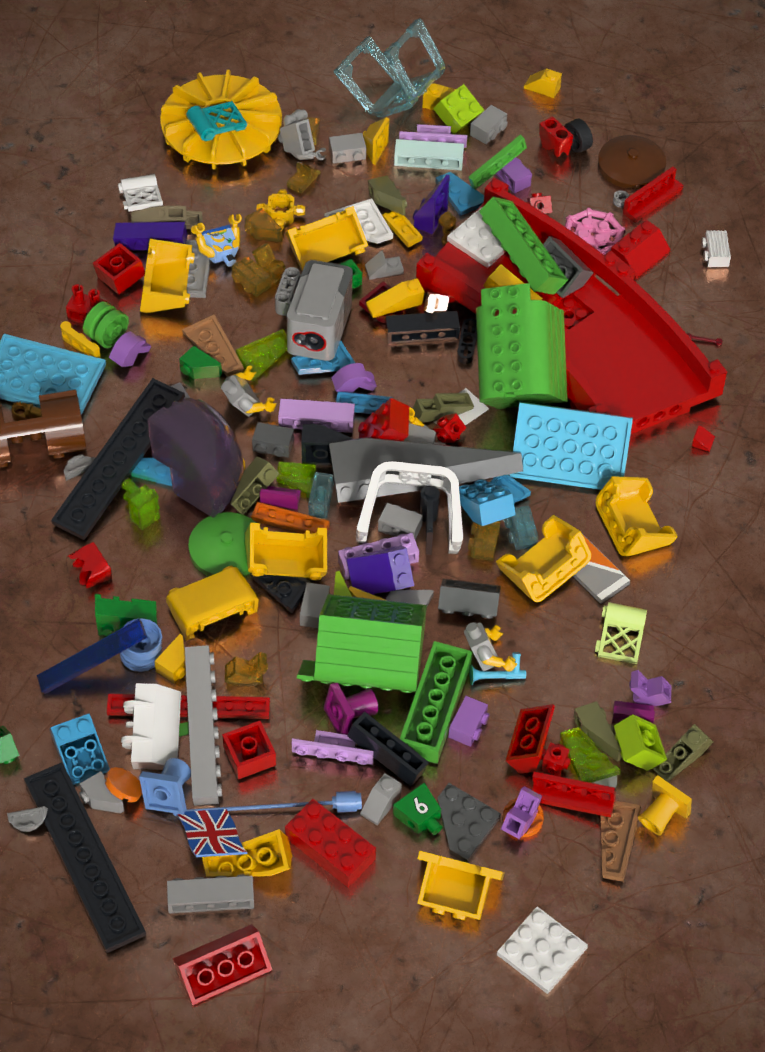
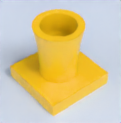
M657 775L652 781V796L656 799L638 816V820L654 834L662 835L667 823L675 812L687 819L691 814L692 799Z

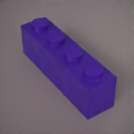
M185 222L116 223L113 241L115 246L121 243L128 250H148L150 239L186 244L188 233Z

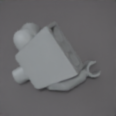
M297 109L292 114L285 115L283 120L284 127L280 128L278 136L279 142L283 143L284 150L299 160L314 159V157L318 160H323L327 155L322 156L320 152H325V148H320L317 152H313L315 147L306 110Z

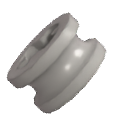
M623 190L616 191L613 204L620 208L624 207L625 199L629 197V194Z

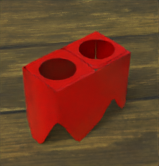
M553 116L539 123V135L543 148L547 150L554 149L557 158L562 152L569 156L573 134Z
M94 542L83 546L67 556L70 559H76L72 564L73 567H82L79 574L80 585H86L85 588L112 580L111 567Z

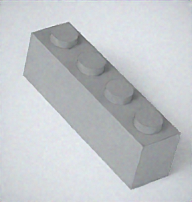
M242 874L236 877L217 876L207 879L196 877L190 880L176 878L172 881H167L169 914L254 909L253 876Z

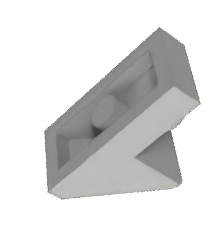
M383 250L365 264L369 280L400 275L404 271L400 257L385 259Z

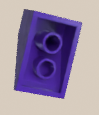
M446 174L428 196L423 198L420 208L415 210L413 214L415 228L433 234L438 227L440 216L448 211L450 175Z
M402 545L346 558L351 586L370 594L415 586L408 551Z

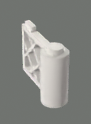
M155 174L121 179V183H118L119 193H123L125 201H123L124 209L135 211L163 206Z

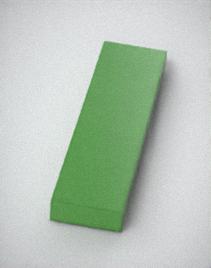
M519 135L468 177L471 187L474 190L479 188L527 149L524 137Z

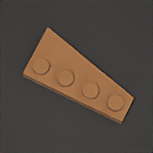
M215 315L182 329L183 334L198 349L221 363L222 372L227 377L244 370L240 359Z
M615 801L611 818L600 815L603 878L624 882L638 824V816L641 812V805Z

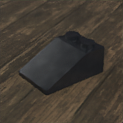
M303 424L301 441L302 465L332 466L329 443L352 440V438L324 425Z

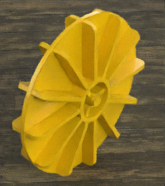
M227 69L226 75L203 77L202 73L199 72L197 73V79L181 87L175 85L173 93L168 97L165 104L162 105L160 121L165 142L182 154L184 161L189 162L192 159L212 164V169H216L217 164L240 162L242 166H246V160L262 152L268 153L271 150L270 146L280 133L282 111L276 94L274 92L271 93L267 88L259 84L257 77L254 76L250 80L234 76ZM233 101L247 122L245 130L237 132L233 130L216 134L212 140L203 141L186 117L187 111L193 106H200L202 109ZM231 108L223 110L232 113ZM213 112L209 113V115H212V116H215V117L218 115V114L213 113ZM222 115L220 116L221 119H224V120H228V119H229V117H225V116H222ZM231 120V122L240 123L238 120ZM216 123L218 128L225 126L223 124Z

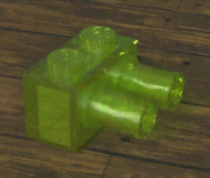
M126 479L122 483V488L127 491L123 499L128 502L130 519L141 530H144L160 518L159 496L154 489H150L146 484L139 488L132 479Z

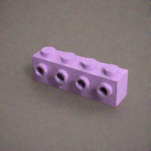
M280 399L279 426L302 429L303 424H318L337 432L353 433L355 404Z
M413 533L400 534L397 537L384 538L376 542L363 543L359 546L339 550L338 563L344 580L350 579L346 558L400 545L406 547L410 564L419 562V549Z

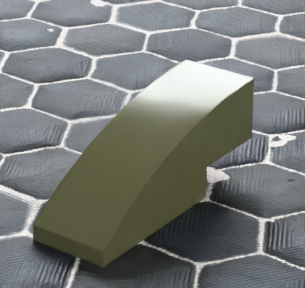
M436 393L433 399H416L412 409L415 411V417L421 422L437 421L445 415L465 413L472 410L474 405L468 393Z

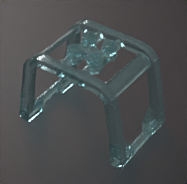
M419 18L414 20L406 29V32L395 43H392L384 53H382L370 36L366 37L334 70V74L368 113L379 118L412 108L418 101V98L427 92V88L444 74L445 63L423 20ZM410 37H420L436 69L433 72L409 79L398 58L399 49ZM361 52L364 54L370 53L394 81L391 87L374 104L351 78L353 70L351 62Z

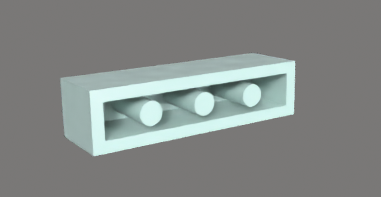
M396 139L394 166L462 170L464 144Z

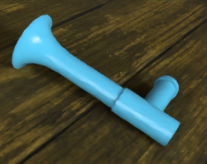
M512 653L517 665L511 672L507 670L480 671L471 664L469 672L470 684L473 685L479 679H526V670H520L521 653Z

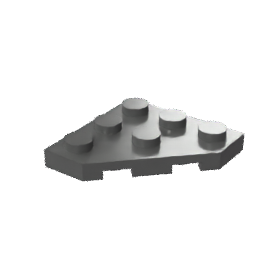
M448 783L437 798L441 808L442 823L448 842V849L450 854L468 863L501 818V813Z

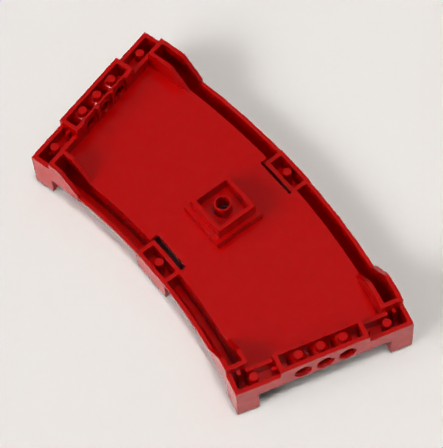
M495 177L485 187L484 202L478 209L483 207L492 197L512 201L542 244L545 243L549 236L561 240L594 272L583 287L564 298H561L557 293L553 295L536 291L543 298L542 301H547L549 304L564 311L567 398L570 400L571 409L633 417L631 434L688 413L690 412V407L723 394L727 376L726 369L718 359L709 362L677 322L634 281L635 270L612 251L603 255L556 220L508 193V184ZM450 242L435 257L426 253L418 261L416 267V278H418L425 293L428 291L448 296V303L456 300L475 314L476 308L482 306L481 289H486L483 285L500 264L523 283H529L520 274L518 266L510 260L511 256L507 251L487 268ZM598 275L601 279L608 283L614 290H616L620 295L617 296L607 286H605L601 281H599L595 276ZM499 310L495 312V316H498Z

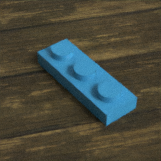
M338 391L336 403L355 404L356 413L371 414L393 397Z

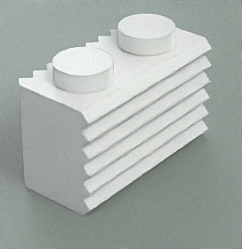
M707 230L705 237H702L701 240L702 248H705L703 258L704 261H707V267H729L731 256L727 231Z

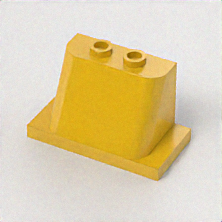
M419 851L418 859L428 863L417 904L432 907V912L444 915L445 911L451 912L453 917L465 920L467 916L481 920L491 879L503 881L505 872Z

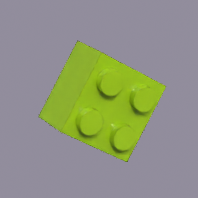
M464 84L440 100L433 108L445 125L451 126V132L454 135L485 111Z
M632 714L614 725L615 738L620 745L621 756L625 762L649 771L667 760L655 724Z

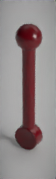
M687 333L691 339L715 343L717 346H721L723 342L720 338L715 340Z

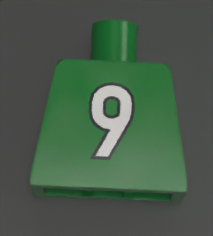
M425 783L393 804V815L416 834H420L425 829H428L433 835L441 831L442 825L438 822L441 818V808Z

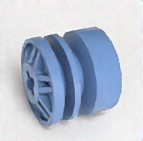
M143 618L133 619L125 624L120 633L121 661L127 668L133 671L143 672L154 668V661L162 653L161 629L151 620Z

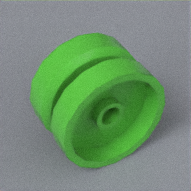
M103 301L95 305L87 314L83 324V333L102 347L111 348L126 333L129 318L110 303Z

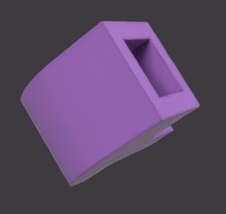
M130 331L123 334L117 340L109 358L121 367L133 366L138 353L149 352L151 345L146 342V339L136 336Z
M361 363L346 365L331 377L336 392L353 393L358 387L373 391L377 387L374 375L369 371H365Z
M639 670L631 672L629 686L633 692L634 702L653 706L671 703V685L663 676L647 679Z
M524 786L519 793L514 807L507 813L501 830L520 839L535 819L542 795Z

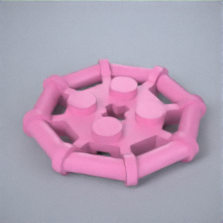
M589 207L584 211L566 217L565 227L571 230L572 226L576 228V231L573 233L603 255L611 251V247L621 240L626 233L625 228L618 223L611 212L606 213L592 210ZM592 217L601 218L604 220L593 219ZM609 222L614 227V229L609 228ZM616 236L615 240L612 242L610 240V237Z

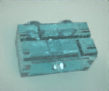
M318 472L314 474L308 503L310 516L328 517L334 487V475Z
M530 506L515 507L516 515L504 519L505 527L510 530L508 532L509 542L514 544L516 550L532 548L538 543L539 537Z

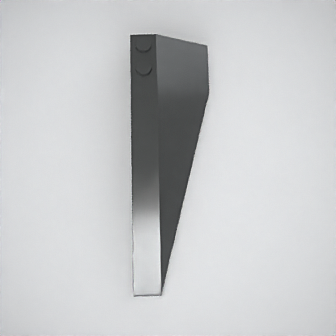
M367 437L329 443L338 503L365 499L373 471L384 462L393 461L445 467L455 473L459 484L523 472L521 452L412 443L388 439L381 440ZM386 471V474L399 475V471ZM431 475V478L433 479H440L444 481L445 477ZM385 483L378 489L376 497L420 491L423 487Z

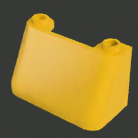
M354 206L305 226L302 225L299 229L296 227L289 229L285 233L302 271L306 262L310 260L330 262L354 252L355 255L365 252L364 248L368 247Z
M150 239L140 312L151 313L183 308L185 304H189L190 293H187L189 266L190 263H194L195 253H192V245Z
M612 476L596 497L597 510L619 554L622 556H632L671 545L678 537L673 527L664 526L662 529L660 528L647 502L653 494V488L648 478Z
M555 515L547 519L542 526L544 538L520 558L516 559L512 554H505L496 561L499 569L534 602H541L587 565L591 559V552L581 531Z
M260 523L249 524L245 532L248 572L252 573L253 576L305 577L317 581L326 575L327 528H317V532L311 534L310 531L306 530L304 534L268 531V527H264L261 530Z
M228 566L219 573L182 588H174L168 592L166 597V603L185 641L195 638L193 633L198 629L201 632L204 630V626L239 612L240 615L244 614V611L248 615L256 613L259 602L256 593L240 570L233 566Z

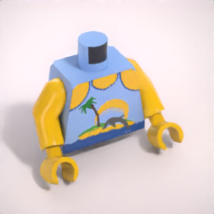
M233 214L229 216L228 221L232 224V227L226 225L204 231L205 226L203 223L192 226L191 232L197 235L195 238L199 252L207 256L214 263L224 261L228 267L236 263L234 257L240 248V227H238L237 223L241 221V215L236 214V221Z

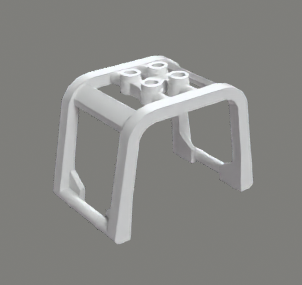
M392 461L378 465L373 471L358 522L356 543L363 544L367 541L370 519L377 492L381 485L385 483L422 487L431 485L443 490L447 495L449 523L448 554H457L463 541L459 482L455 473L441 466ZM386 471H399V475L386 474ZM431 475L442 476L445 478L444 481L440 479H433L431 478Z

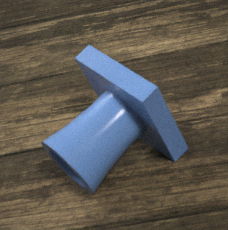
M177 758L168 759L161 774L142 771L139 779L146 809L184 815L187 808L182 785L191 777V769L184 761Z

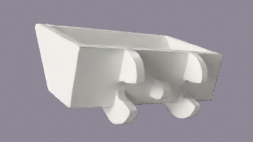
M136 683L135 700L123 703L124 711L134 715L133 722H126L127 728H133V736L121 738L122 747L132 749L131 763L133 769L163 770L168 759H178L180 691L158 684Z

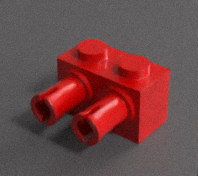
M75 284L72 286L73 295L66 305L67 319L84 323L87 314L95 305L108 301L100 298L99 290L91 289L87 295L83 293L82 285H80L79 289V284Z

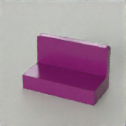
M268 486L267 489H260V503L298 510L301 490Z
M614 701L612 723L617 724L632 714L651 723L654 722L655 711L653 705Z

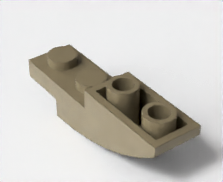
M158 206L131 212V223L185 222L186 229H191L192 226L203 223L202 212L188 211L186 206Z

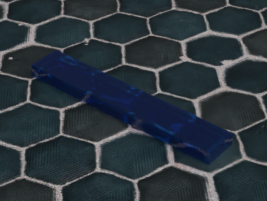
M137 619L38 674L37 678L41 691L46 694L148 638L142 621Z

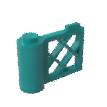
M233 101L202 109L200 106H193L186 113V117L203 141L212 140L216 134L233 130L237 132L245 130L247 127V122ZM231 108L232 113L223 110ZM213 112V113H216V114H218V115L215 117V116L209 115V113ZM222 115L225 117H229V119L224 120L221 119L220 116ZM235 119L238 120L240 123L231 122V120ZM216 123H220L225 126L218 128Z

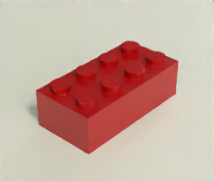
M314 799L285 826V835L288 836L289 842L347 888L376 860L375 846Z

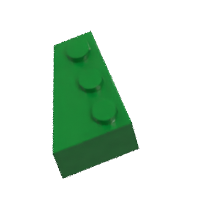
M95 594V617L98 635L111 636L113 634H120L125 624L133 619H148L158 625L156 601L133 598L131 601H122L117 596H113V599L101 598V594Z

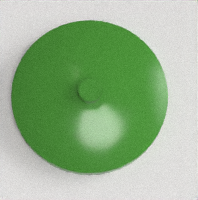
M233 512L217 513L203 519L193 529L189 538V555L194 566L207 576L219 573L228 566L237 567L243 576L250 574L247 565L245 532L250 523L256 522L245 515Z

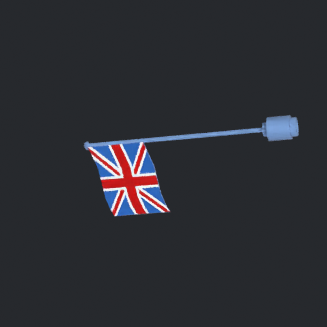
M356 791L336 792V796H332V801H317L321 805H333V809H337V813L357 812V809H362L361 793H356ZM309 802L187 809L184 815L173 813V815L178 816L185 828L189 847L196 857L247 854V851L239 840L235 823L228 811L303 807Z

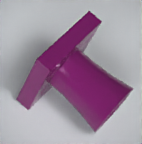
M334 683L330 684L324 710L336 732L348 735L353 719L360 717L364 712L368 715H376L378 713V703L374 692L370 688L345 697L339 684Z

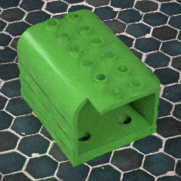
M530 283L481 289L482 306L476 308L479 402L496 409L519 407L520 402L539 405L568 402L564 311L549 304L547 301L531 300ZM517 308V312L513 314V309ZM499 310L498 316H495V312Z
M328 594L319 615L316 661L303 660L297 674V679L307 682L312 680L320 681L324 684L340 683L343 686L376 687L387 691L394 689L405 693L416 692L420 676L427 605Z

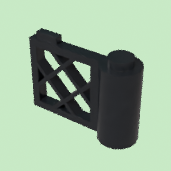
M431 485L423 487L420 493L419 514L423 515L422 521L426 523V555H432L433 522L438 519L440 493L435 486Z

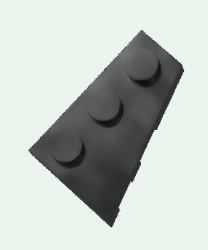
M250 573V576L291 613L294 612L303 598L306 583H311V580L304 577L253 576Z

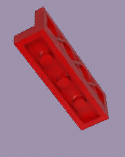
M671 167L626 198L623 214L636 223L681 192L684 185L675 179L677 169Z
M539 772L533 773L532 791L542 795L541 804L611 818L616 801L614 787Z

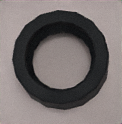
M574 119L565 124L564 127L573 134L571 149L574 152L581 153L593 145L591 130L582 119Z

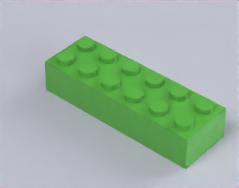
M492 197L479 211L483 216L482 220L490 226L492 234L501 242V247L511 256L510 260L518 266L520 274L530 283V288L535 292L554 295L568 279L515 204L509 200Z
M434 641L400 740L427 761L438 764L449 727L470 670L473 652Z

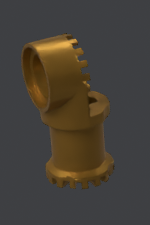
M449 211L443 213L438 221L442 226L443 236L441 242L443 245L448 243L447 236L457 228L456 217Z
M16 402L11 407L12 417L17 421L42 417L41 408L35 407L34 404ZM18 409H23L25 411L23 414L15 413V411Z

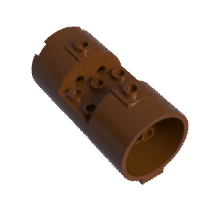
M76 390L39 395L42 417L8 423L4 421L0 402V468L8 467V463H12L8 441H11L12 444L22 443L25 438H30L31 441L42 439V436L45 435L49 456H53V459L65 457L64 454L68 452L86 450Z

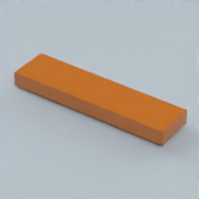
M257 502L251 515V519L256 522L304 534L306 530L310 531V534L316 533L317 528H327L328 530L330 525L329 520Z

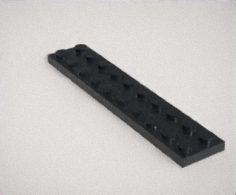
M152 378L51 520L53 525L85 540L185 398L184 392Z
M61 762L24 778V782L36 807L45 806L48 808L43 822L106 953L146 936V931L63 763Z

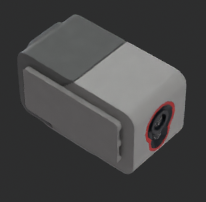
M310 260L306 262L302 274L295 267H289L284 270L275 294V311L279 315L287 316L288 353L324 361L334 359L352 307V268L345 265Z

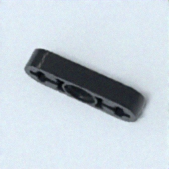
M467 318L462 323L457 359L463 364L472 362L474 357L477 326L476 320L473 318ZM469 326H472L471 332H468ZM469 338L473 342L465 343L463 340ZM465 350H468L467 356H463Z

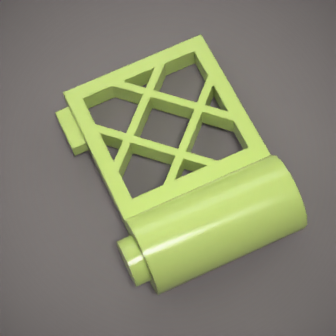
M608 602V606L604 605L602 617H605L602 638L601 641L597 640L595 648L598 657L637 664L647 609ZM608 626L616 627L620 633L611 637L607 632ZM630 630L639 632L638 637L632 641L626 635ZM623 636L627 644L619 648L614 640ZM612 643L616 649L612 653L603 652L604 646ZM631 647L635 652L634 658L625 656L622 651Z

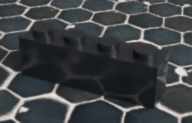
M457 311L386 316L385 328L388 344L459 339L460 336Z
M366 712L352 724L347 737L364 750L373 751L375 759L411 787L422 776L429 763Z

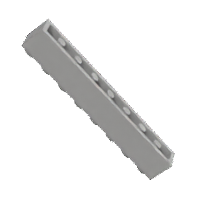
M209 645L185 647L192 798L194 806L219 804V796H222V784H218L217 777H221V766L216 763V758H220L219 745L215 746V739H219L218 726L214 727V720H218L217 708H213V701H217L216 689H212V683H216L215 671H211V665L215 664L214 652H210Z

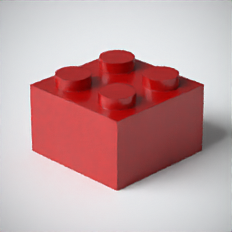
M121 243L92 263L97 277L118 295L145 276L142 261Z
M261 720L222 734L224 750L238 780L276 766V752Z

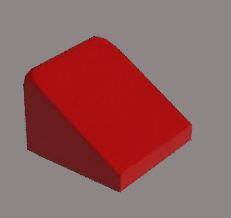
M699 425L693 438L692 447L710 452L715 436Z

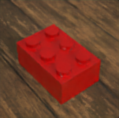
M390 398L379 409L371 413L364 422L360 423L358 427L359 438L367 437L403 441L408 437L410 406Z

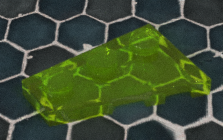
M282 329L236 349V354L243 367L246 369L247 366H252L253 368L250 372H256L252 379L253 382L287 351V334Z
M580 727L560 732V739L563 745L570 749L569 758H571V763L579 781L592 783L620 775V769L608 760L609 757L604 752L601 753L596 748L595 743Z

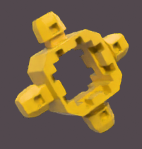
M280 189L277 194H272L268 197V204H257L256 210L258 214L266 213L268 222L271 225H275L277 230H283L285 225L289 226L294 223V215H305L306 208L303 205L295 206L294 197L291 194H287L285 189ZM276 207H279V208H282V209H285V207H288L289 210H286V213H285V212H283V211L274 212L273 209H276Z

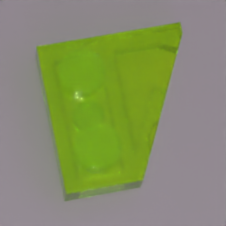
M278 462L277 472L279 475L276 477L277 482L288 485L291 489L301 490L306 493V497L312 498L316 465Z

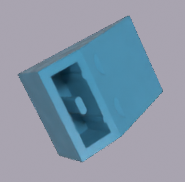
M484 479L477 480L471 485L459 486L460 505L473 522L485 526L516 515L513 494Z
M90 713L49 728L60 760L73 785L87 780L100 771L104 774L110 770Z

